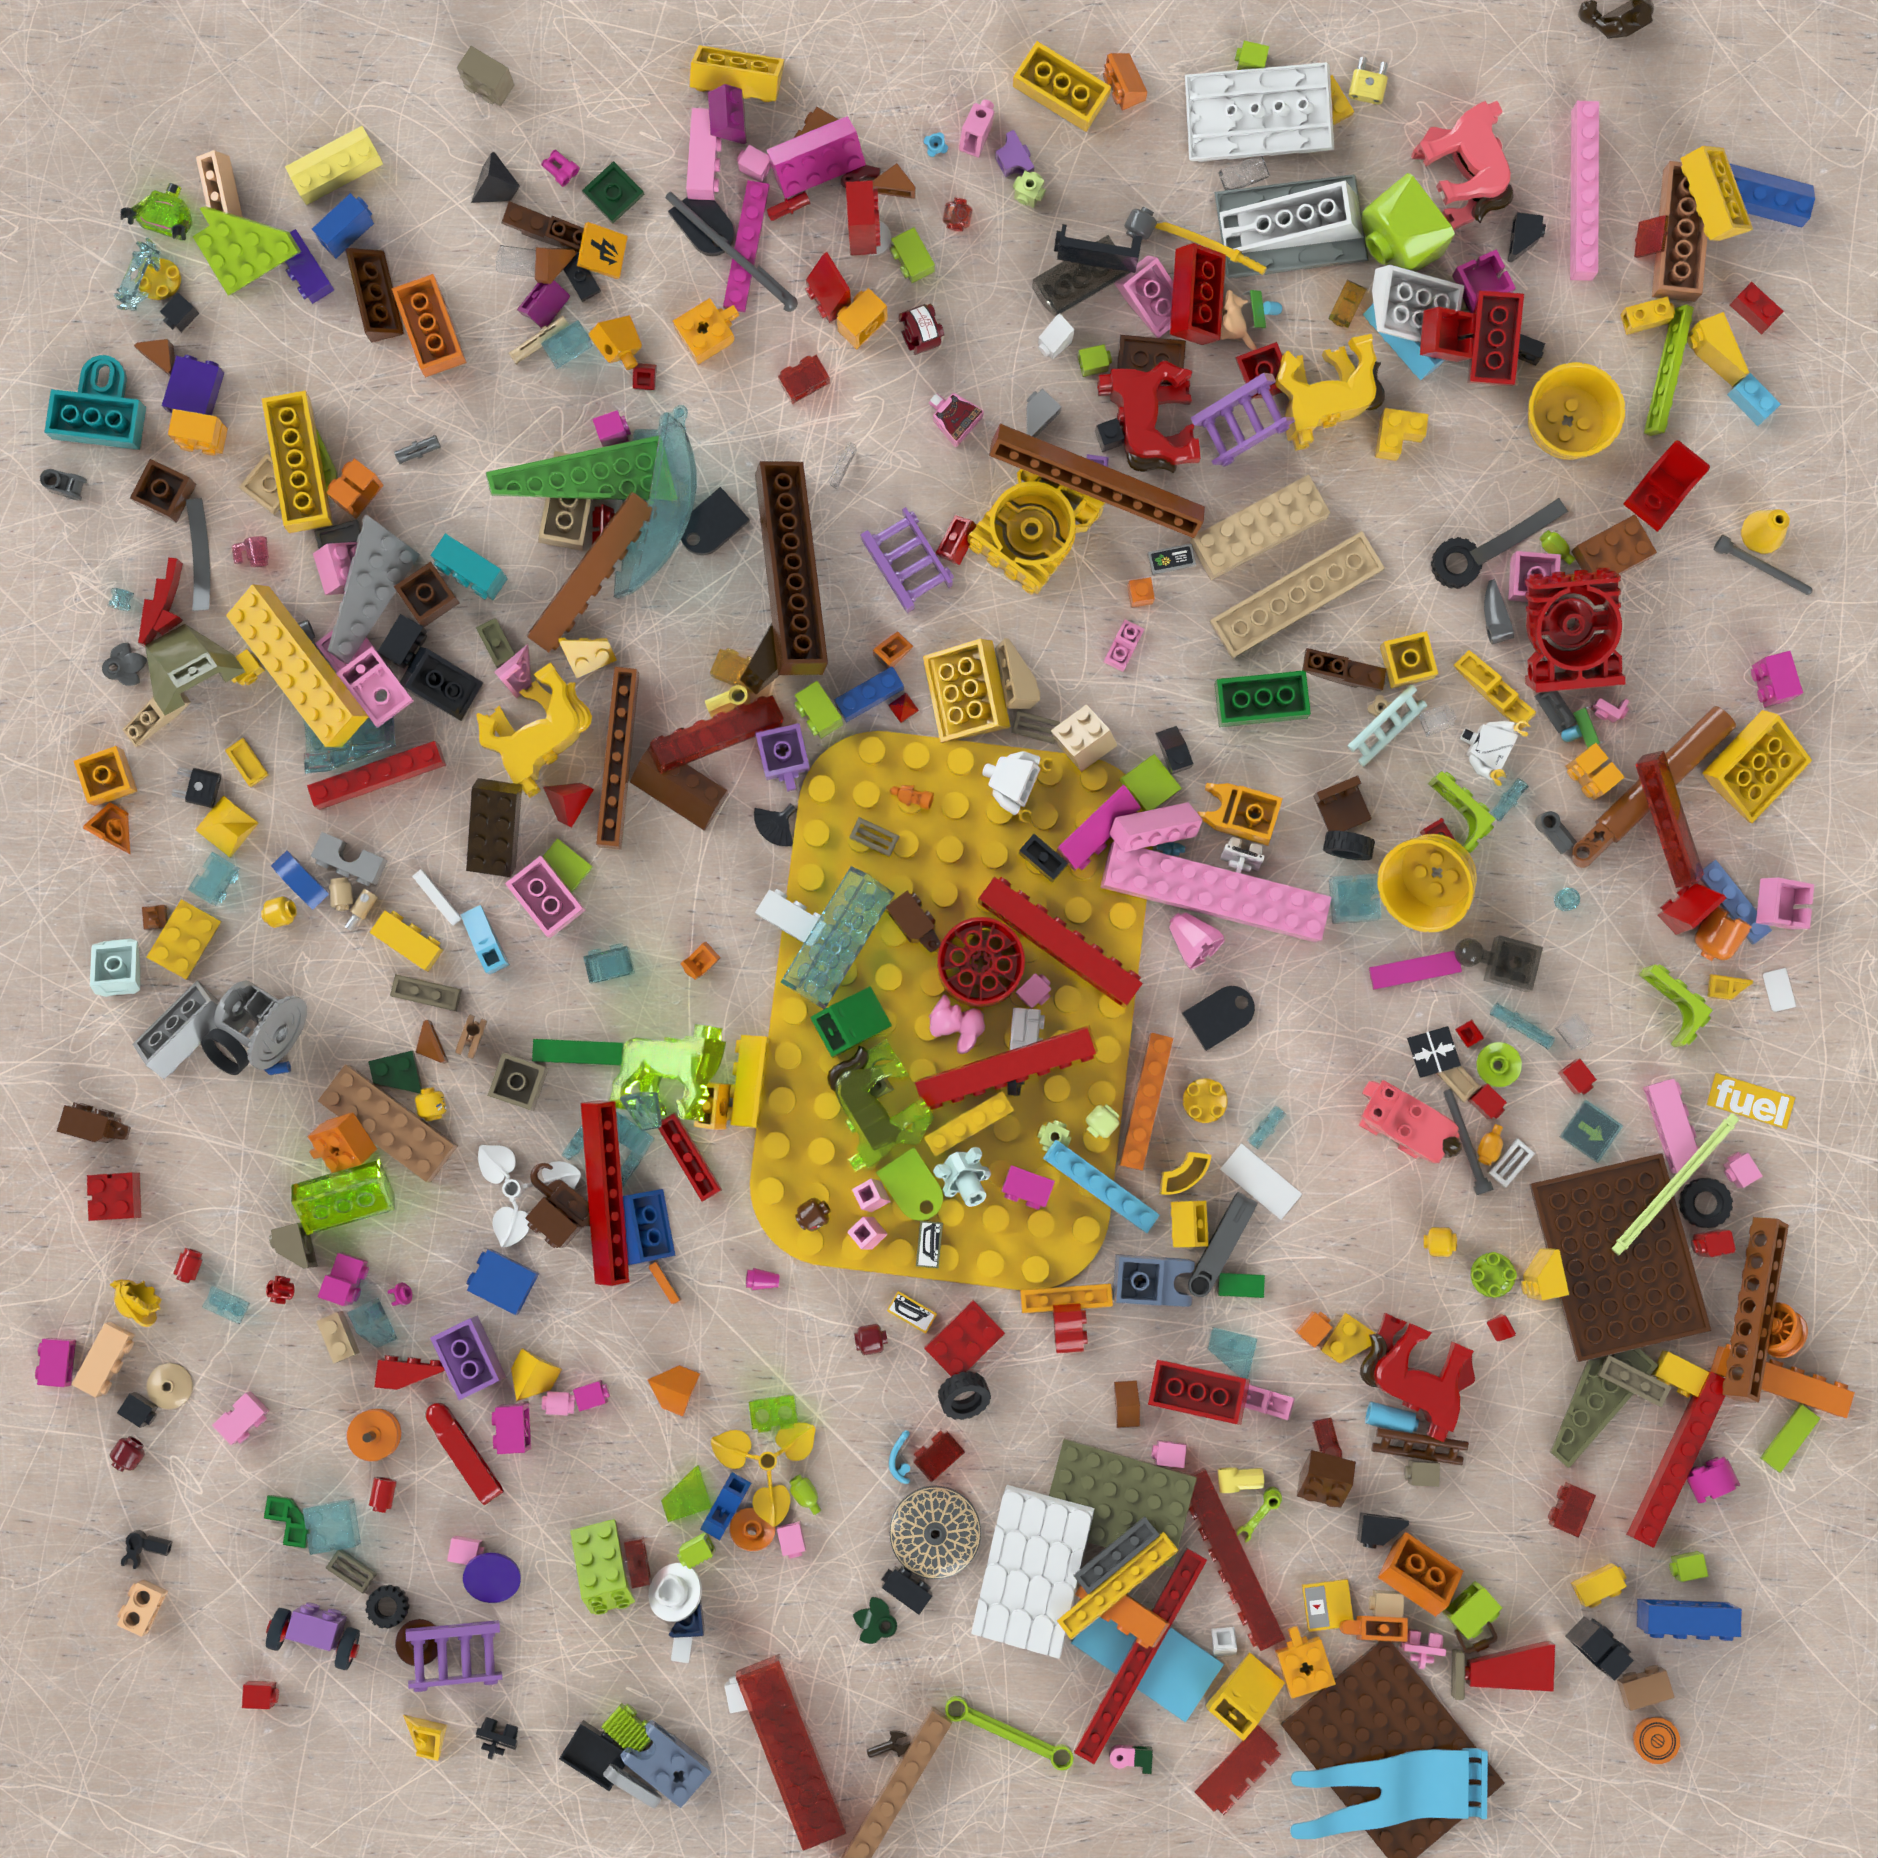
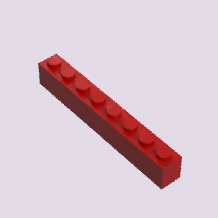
M1088 1025L918 1079L915 1085L923 1108L930 1107V1110L942 1107V1102L951 1100L952 1103L965 1099L964 1095L972 1093L973 1096H978L986 1093L985 1089L993 1086L995 1090L1008 1086L1007 1082L1016 1080V1083L1023 1082L1029 1079L1028 1075L1037 1073L1038 1076L1051 1072L1050 1068L1059 1066V1069L1070 1067L1073 1065L1072 1061L1080 1059L1082 1063L1092 1060L1094 1055L1097 1054L1098 1049L1091 1027Z
M607 1100L581 1103L594 1281L598 1285L614 1286L630 1282L616 1102Z
M1708 1371L1710 1373L1699 1396L1691 1397L1626 1534L1652 1548L1655 1547L1726 1397L1723 1395V1382L1725 1378L1711 1371Z

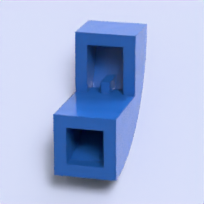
M288 850L271 865L282 880L312 910L329 895L324 886L305 870L302 864Z
M731 1472L700 1530L720 1541L752 1483Z

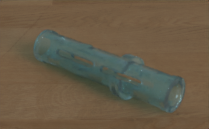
M1498 1002L1490 1011L1489 1015L1504 1022L1506 1027L1509 1029L1514 1028L1547 1050L1555 1041L1554 1036L1521 1018L1519 1013L1516 1011L1514 1013Z

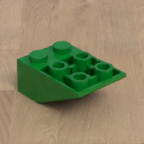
M871 986L810 1017L832 1058L892 1026Z

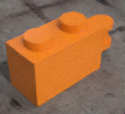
M1356 1616V1620L1342 1621L1339 1629L1343 1634L1356 1635V1640L1407 1642L1408 1618Z

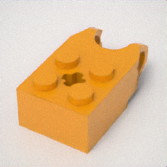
M1206 783L1205 791L1217 797L1221 802V807L1213 812L1198 811L1197 813L1202 818V822L1216 831L1269 846L1283 798L1241 785ZM1253 813H1257L1258 818L1252 819L1251 816Z

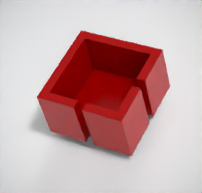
M1444 307L1424 310L1420 355L1454 362L1472 359L1474 338L1458 341V337L1475 333L1476 314Z
M140 1172L87 1175V1196H92V1200H88V1221L142 1218Z

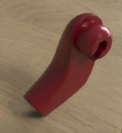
M864 165L844 174L841 178V185L846 188V182L861 181L867 178L876 179L880 176L881 169Z

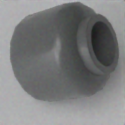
M1142 207L1141 210L1133 209L1124 224L1127 230L1126 234L1133 238V235L1142 236L1144 240L1148 239L1157 224L1156 219L1153 217L1154 212L1146 207Z

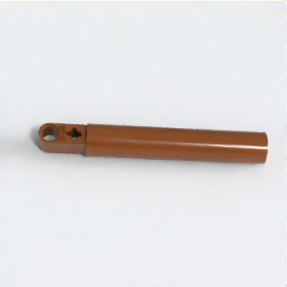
M1714 706L1595 821L1596 826L1574 846L1572 854L1573 863L1580 868L1588 867L1613 842H1619L1736 728L1733 718L1718 706ZM1600 837L1603 838V841H1601V840H1598L1597 842L1594 841L1595 838H1597V839H1599ZM1585 851L1589 856L1582 859L1577 856V853Z

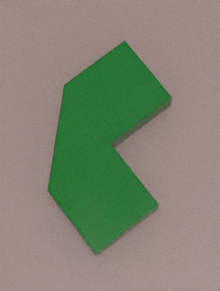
M268 1495L264 1519L286 1522L283 1545L307 1548L311 1524L292 1498Z

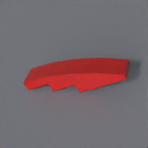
M168 557L165 579L156 578L153 600L144 599L138 643L143 647L152 642L158 634L154 630V626L161 611L164 609L169 612L183 566V563L177 558Z

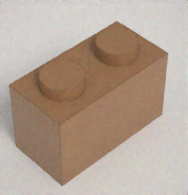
M1658 1665L1646 1667L1644 1672L1638 1674L1636 1672L1623 1674V1678L1618 1679L1617 1682L1625 1707L1632 1711L1675 1698L1665 1669L1658 1667Z

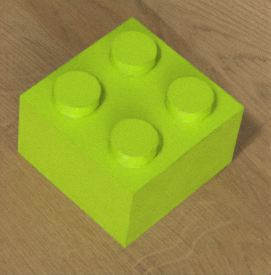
M818 681L795 694V708L801 718L806 716L808 719L806 723L813 736L818 734L820 739L843 725L841 715Z
M1474 1581L1442 1613L1469 1640L1471 1637H1477L1483 1631L1482 1627L1488 1621L1491 1623L1496 1620L1500 1615L1499 1611L1502 1607L1482 1585Z

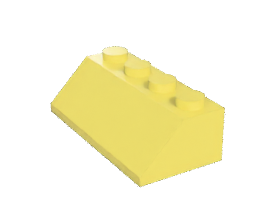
M360 126L285 166L304 203L308 205L383 165V162L363 126Z

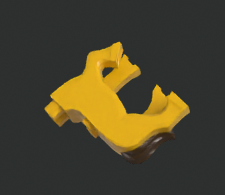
M1372 334L1352 337L1348 342L1350 349L1357 355L1359 360L1356 369L1348 358L1345 346L1339 347L1338 350L1331 352V349L1323 351L1322 357L1324 361L1335 367L1340 381H1321L1309 385L1305 374L1303 355H1298L1295 358L1290 351H1286L1282 356L1275 385L1290 399L1286 406L1285 417H1293L1295 422L1289 425L1290 428L1286 431L1288 441H1293L1295 451L1309 447V443L1314 441L1312 431L1316 427H1333L1337 422L1350 420L1361 415L1365 410H1374L1383 404L1385 391L1377 376L1381 362L1376 361L1377 357L1373 348Z

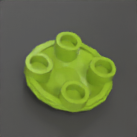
M1490 1252L1481 1255L1475 1260L1471 1267L1470 1277L1473 1286L1479 1293L1486 1297L1496 1298L1504 1296L1511 1290L1515 1284L1517 1273L1507 1257L1496 1252Z

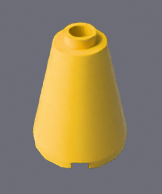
M1781 509L1759 510L1751 513L1744 520L1741 529L1743 543L1749 550L1760 554L1774 552L1785 540L1790 523L1788 514Z

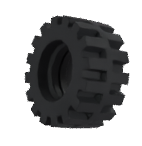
M384 1585L370 1594L366 1601L367 1608L365 1611L368 1613L367 1618L372 1621L374 1626L378 1625L382 1629L392 1628L400 1624L407 1616L410 1606L408 1604L409 1598L405 1596L404 1590L401 1591L399 1589L400 1587ZM384 1597H390L396 1602L397 1610L391 1616L382 1615L378 1609L379 1601Z

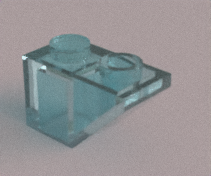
M379 1298L373 1299L347 1313L356 1333L376 1348L398 1339Z

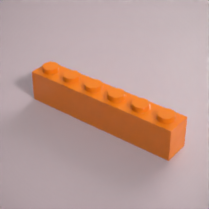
M1156 1033L1149 1034L1119 1166L1143 1171L1174 1039L1172 1037Z
M1726 1344V1347H1717L1710 1369L1711 1372L1726 1377L1727 1359L1731 1349L1730 1344ZM1773 1359L1766 1362L1761 1390L1839 1417H1848L1855 1392L1847 1390L1848 1385L1837 1381L1832 1385L1826 1382L1827 1378L1817 1374H1813L1812 1377L1804 1375L1805 1370L1791 1366L1790 1370L1783 1368L1782 1362Z

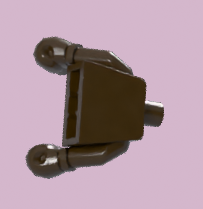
M1630 0L1602 16L1597 10V1H1584L1580 6L1578 17L1592 28L1596 27L1607 39L1627 37L1653 22L1654 4L1652 0Z

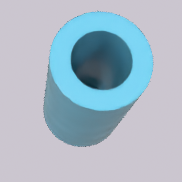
M1370 1402L1366 1412L1365 1424L1412 1433L1417 1431L1419 1419L1416 1418V1413Z

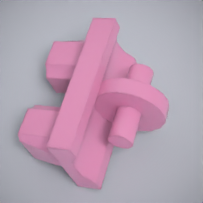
M1408 1629L1407 1642H1401L1400 1647L1404 1651L1419 1653L1418 1655H1410V1661H1417L1419 1669H1424L1426 1663H1434V1657L1426 1656V1654L1446 1656V1649L1443 1647V1635L1441 1633L1429 1632L1428 1644L1420 1643L1421 1631Z

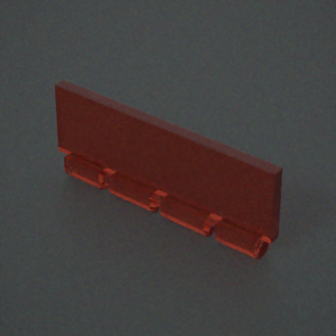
M1257 1725L1247 1738L1240 1742L1194 1792L1213 1812L1218 1809L1225 1815L1235 1804L1229 1796L1232 1794L1239 1800L1251 1788L1245 1779L1248 1777L1255 1783L1267 1771L1261 1764L1263 1760L1271 1766L1281 1756V1753L1276 1749L1278 1744Z

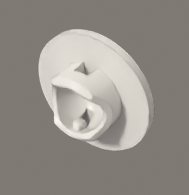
M681 1563L669 1564L659 1570L651 1581L648 1593L650 1607L659 1618L665 1621H682L689 1617L698 1607L702 1596V1584L694 1569H688L687 1566L683 1567Z

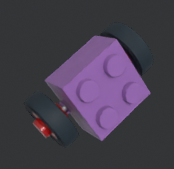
M309 1602L295 1609L293 1613L289 1609L280 1607L277 1609L266 1629V1648L278 1651L284 1640L288 1639L327 1651L333 1649L336 1650L335 1667L341 1670H348L353 1658H356L359 1651L360 1630L347 1627L342 1636L347 1617L341 1615V1611L335 1609L325 1611L319 1609V1605Z

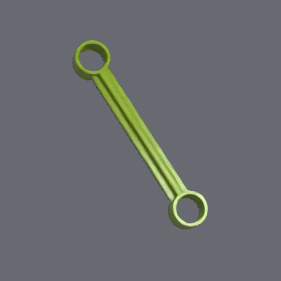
M953 1696L946 1702L945 1713L951 1721L960 1722L965 1720L1048 1758L1057 1770H1067L1073 1764V1753L1067 1745L1059 1744L1053 1746L968 1707L966 1700L960 1696ZM960 1701L963 1703L965 1712L958 1717L950 1715L948 1708L951 1702ZM1064 1749L1069 1753L1070 1760L1066 1764L1059 1765L1054 1762V1753L1057 1750Z

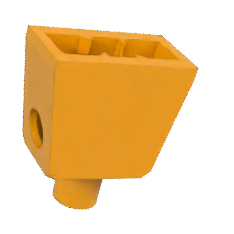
M630 315L598 322L588 333L607 362L622 361L626 370H630L638 365L634 355L642 348V344Z

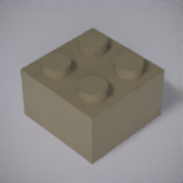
M470 46L457 66L464 88L473 94L475 92L479 93L486 102L492 105L496 103L502 106L515 85L508 67L473 46Z
M502 1053L487 1096L534 1111L549 1068Z

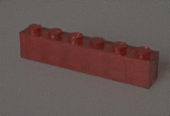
M773 695L768 697L761 696L748 705L740 704L730 712L717 713L712 719L707 721L699 720L689 728H678L671 735L665 737L661 735L654 738L650 742L649 753L659 774H662L754 738L758 732L779 728L782 726L784 717Z
M1663 750L1642 755L1635 765L1675 887L1679 888L1698 884L1704 872L1665 752Z

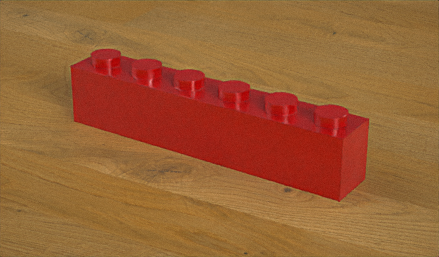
M432 741L309 784L307 788L313 806L321 810L444 767L446 763L440 745L436 741Z

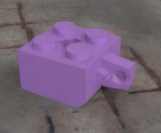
M800 723L756 733L766 780L779 778V782L785 780L787 792L796 790L794 778L799 777L798 773L810 771ZM785 747L786 751L789 749V751L786 752V756H781V754H777L781 751L780 748Z

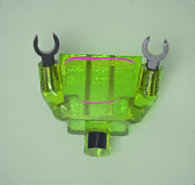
M173 183L168 184L165 193L154 190L133 207H125L120 211V220L128 218V224L132 225L134 219H136L142 228L177 240H186V234L193 225L190 209L182 199L178 198L182 188Z

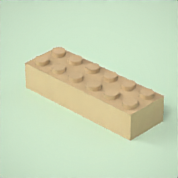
M1307 475L1196 534L1195 538H1191L1190 544H1192L1193 550L1212 581L1326 520L1330 515V511L1310 475Z

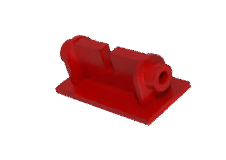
M601 504V507H595V511H592V527L600 528V531L592 532V545L615 515L614 509L604 504Z

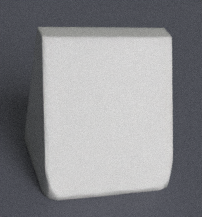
M1234 1627L1211 1629L1214 1657L1236 1655L1237 1644Z

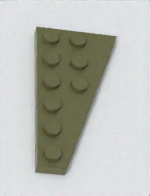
M1639 1348L1610 1355L1649 1376L1658 1367ZM1606 1356L1587 1360L1550 1453L1567 1468L1572 1466L1633 1395V1393L1598 1376Z

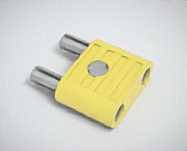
M1360 57L1358 67L1353 72L1348 97L1372 104H1382L1388 80L1386 76L1388 63L1386 62L1384 66V62H1381L1379 73L1365 71L1367 58L1364 57L1363 60V57Z

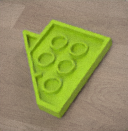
M207 206L199 208L210 226L192 237L228 296L301 252L288 231Z

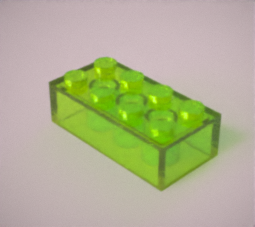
M380 1160L291 1185V1203L306 1235L395 1210L394 1191Z

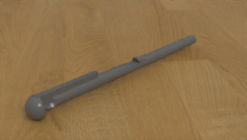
M672 192L666 195L665 198L780 300L785 305L783 310L792 312L797 308L798 301L796 297L790 294L760 266L756 268L728 244L726 238L720 236Z

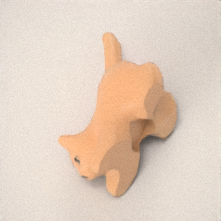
M1228 290L1225 298H1223L1221 340L1242 338L1247 347L1256 350V345L1246 331V322L1241 313V308L1248 300H1243L1241 297L1233 294L1231 290Z

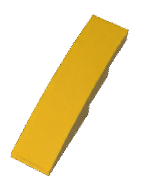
M1470 650L1454 664L1455 669L1510 722L1526 721L1528 723L1536 715V711L1519 698V694L1502 680V676Z

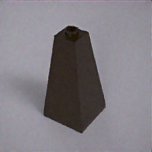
M772 622L740 678V681L754 694H758L780 676L777 669Z

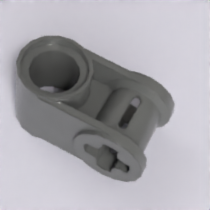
M46 469L40 475L41 484L49 492L81 501L82 497L80 494L83 484L87 483L86 478L54 469ZM52 477H57L54 485H48V481Z

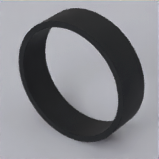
M215 1028L202 1039L201 1045L206 1056L222 1071L230 1075H238L249 1064L246 1050L228 1032ZM214 1041L224 1046L233 1055L237 1063L227 1058L217 1048Z

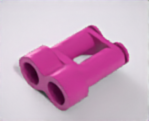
M556 149L551 152L548 159H544L541 163V166L555 177V181L562 187L566 186L570 179L576 176L580 170L576 163L570 162ZM557 161L562 167L558 169L552 162Z

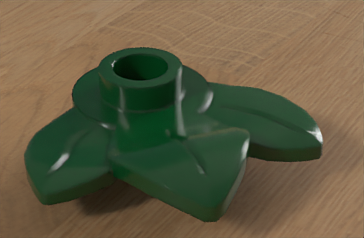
M871 1597L870 1609H861L853 1614L856 1624L863 1629L859 1640L864 1643L874 1644L882 1637L888 1638L893 1636L897 1630L896 1619L890 1615L887 1603L880 1598ZM885 1621L890 1623V1628L887 1630L881 1626Z

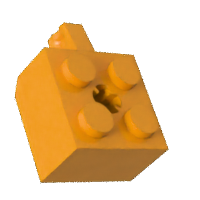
M708 298L672 322L674 329L699 365L735 341L734 334L729 327L732 326L731 321L739 317V313L734 305L725 310L722 308L717 309L712 300ZM707 329V333L703 334L701 330Z
M1297 1626L1287 1628L1291 1641L1286 1642V1647L1275 1650L1290 1697L1293 1699L1336 1685L1320 1637L1317 1636L1307 1640L1306 1636H1300ZM1304 1662L1310 1665V1667H1307V1671L1300 1669V1667L1303 1668L1302 1664Z

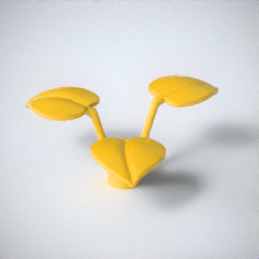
M798 1422L782 1427L775 1437L776 1444L782 1449L774 1454L767 1451L760 1456L748 1454L751 1449V1440L743 1431L729 1430L711 1438L712 1450L716 1458L725 1467L739 1469L744 1466L747 1457L758 1460L759 1467L767 1471L768 1488L762 1487L756 1491L753 1496L752 1505L755 1513L772 1527H776L783 1521L790 1507V1494L786 1487L783 1485L773 1487L771 1470L777 1464L776 1457L783 1452L792 1461H801L808 1457L814 1444L816 1430L814 1425Z

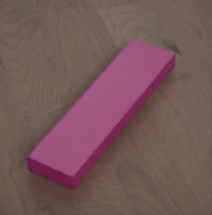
M1458 950L1369 967L1373 990L1462 972Z

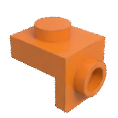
M704 942L680 964L684 968L685 973L696 980L703 976L721 957L707 942Z

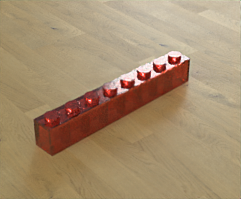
M1202 1468L1189 1474L1197 1477L1189 1512L1193 1520L1198 1519L1201 1525L1198 1531L1203 1541L1208 1540L1211 1546L1208 1552L1213 1563L1216 1561L1219 1563L1221 1569L1218 1570V1574L1223 1584L1227 1582L1231 1589L1227 1593L1232 1604L1237 1603L1241 1612L1237 1614L1242 1625H1247L1251 1632L1247 1636L1252 1646H1257L1260 1651H1263L1286 1640L1206 1469Z

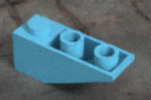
M479 905L460 914L485 972L491 975L509 966L507 957L482 906Z

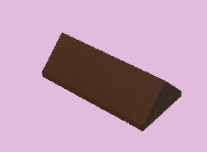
M346 248L345 251L366 336L372 343L403 335L404 332L397 303L391 289L393 286L385 252L382 250Z

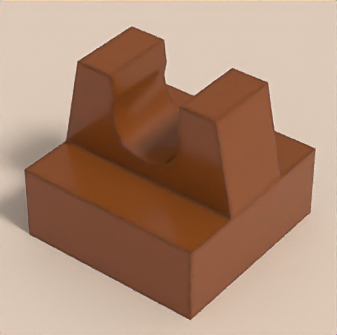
M167 905L142 907L144 930L165 927L168 922Z

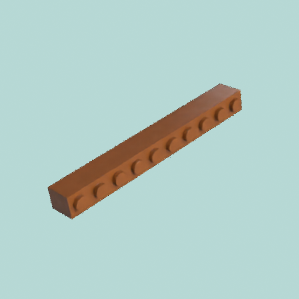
M1001 423L991 440L989 456L1189 537L1195 538L1204 522L1205 506Z

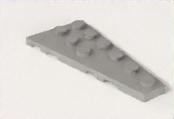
M368 515L363 516L361 533L358 535L356 542L358 544L348 572L342 602H340L338 610L340 612L337 623L334 625L328 648L329 653L345 664L350 663L395 594L396 589L394 586L404 580L420 555Z

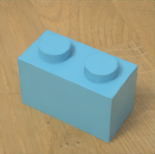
M1751 373L1727 394L1757 426L1781 405Z

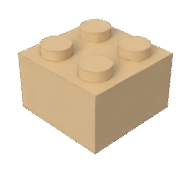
M1087 704L1050 730L1058 746L1081 772L1118 746L1110 729Z

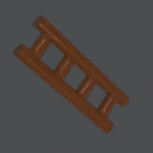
M1377 1427L1376 1437H1382L1381 1443L1373 1442L1371 1451L1462 1466L1464 1458L1457 1455L1459 1450H1468L1469 1442L1449 1438L1442 1442L1430 1437V1435ZM1391 1439L1405 1441L1403 1447L1390 1445ZM1414 1443L1427 1444L1426 1450L1412 1449ZM1437 1446L1450 1448L1448 1454L1438 1453L1435 1450Z

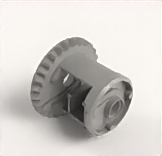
M245 980L233 985L223 995L216 1008L214 1022L217 1029L228 1032L242 1045L249 1048L247 1050V1057L250 1064L259 1070H264L278 1063L291 1050L303 1030L307 1017V1006L300 997L293 995L279 1000L252 982ZM250 1019H252L253 1021L257 1022L259 1026L257 1025V1027L253 1029L254 1033L252 1036H250L249 1039L246 1036L249 1034L251 1029L245 1025L248 1023Z

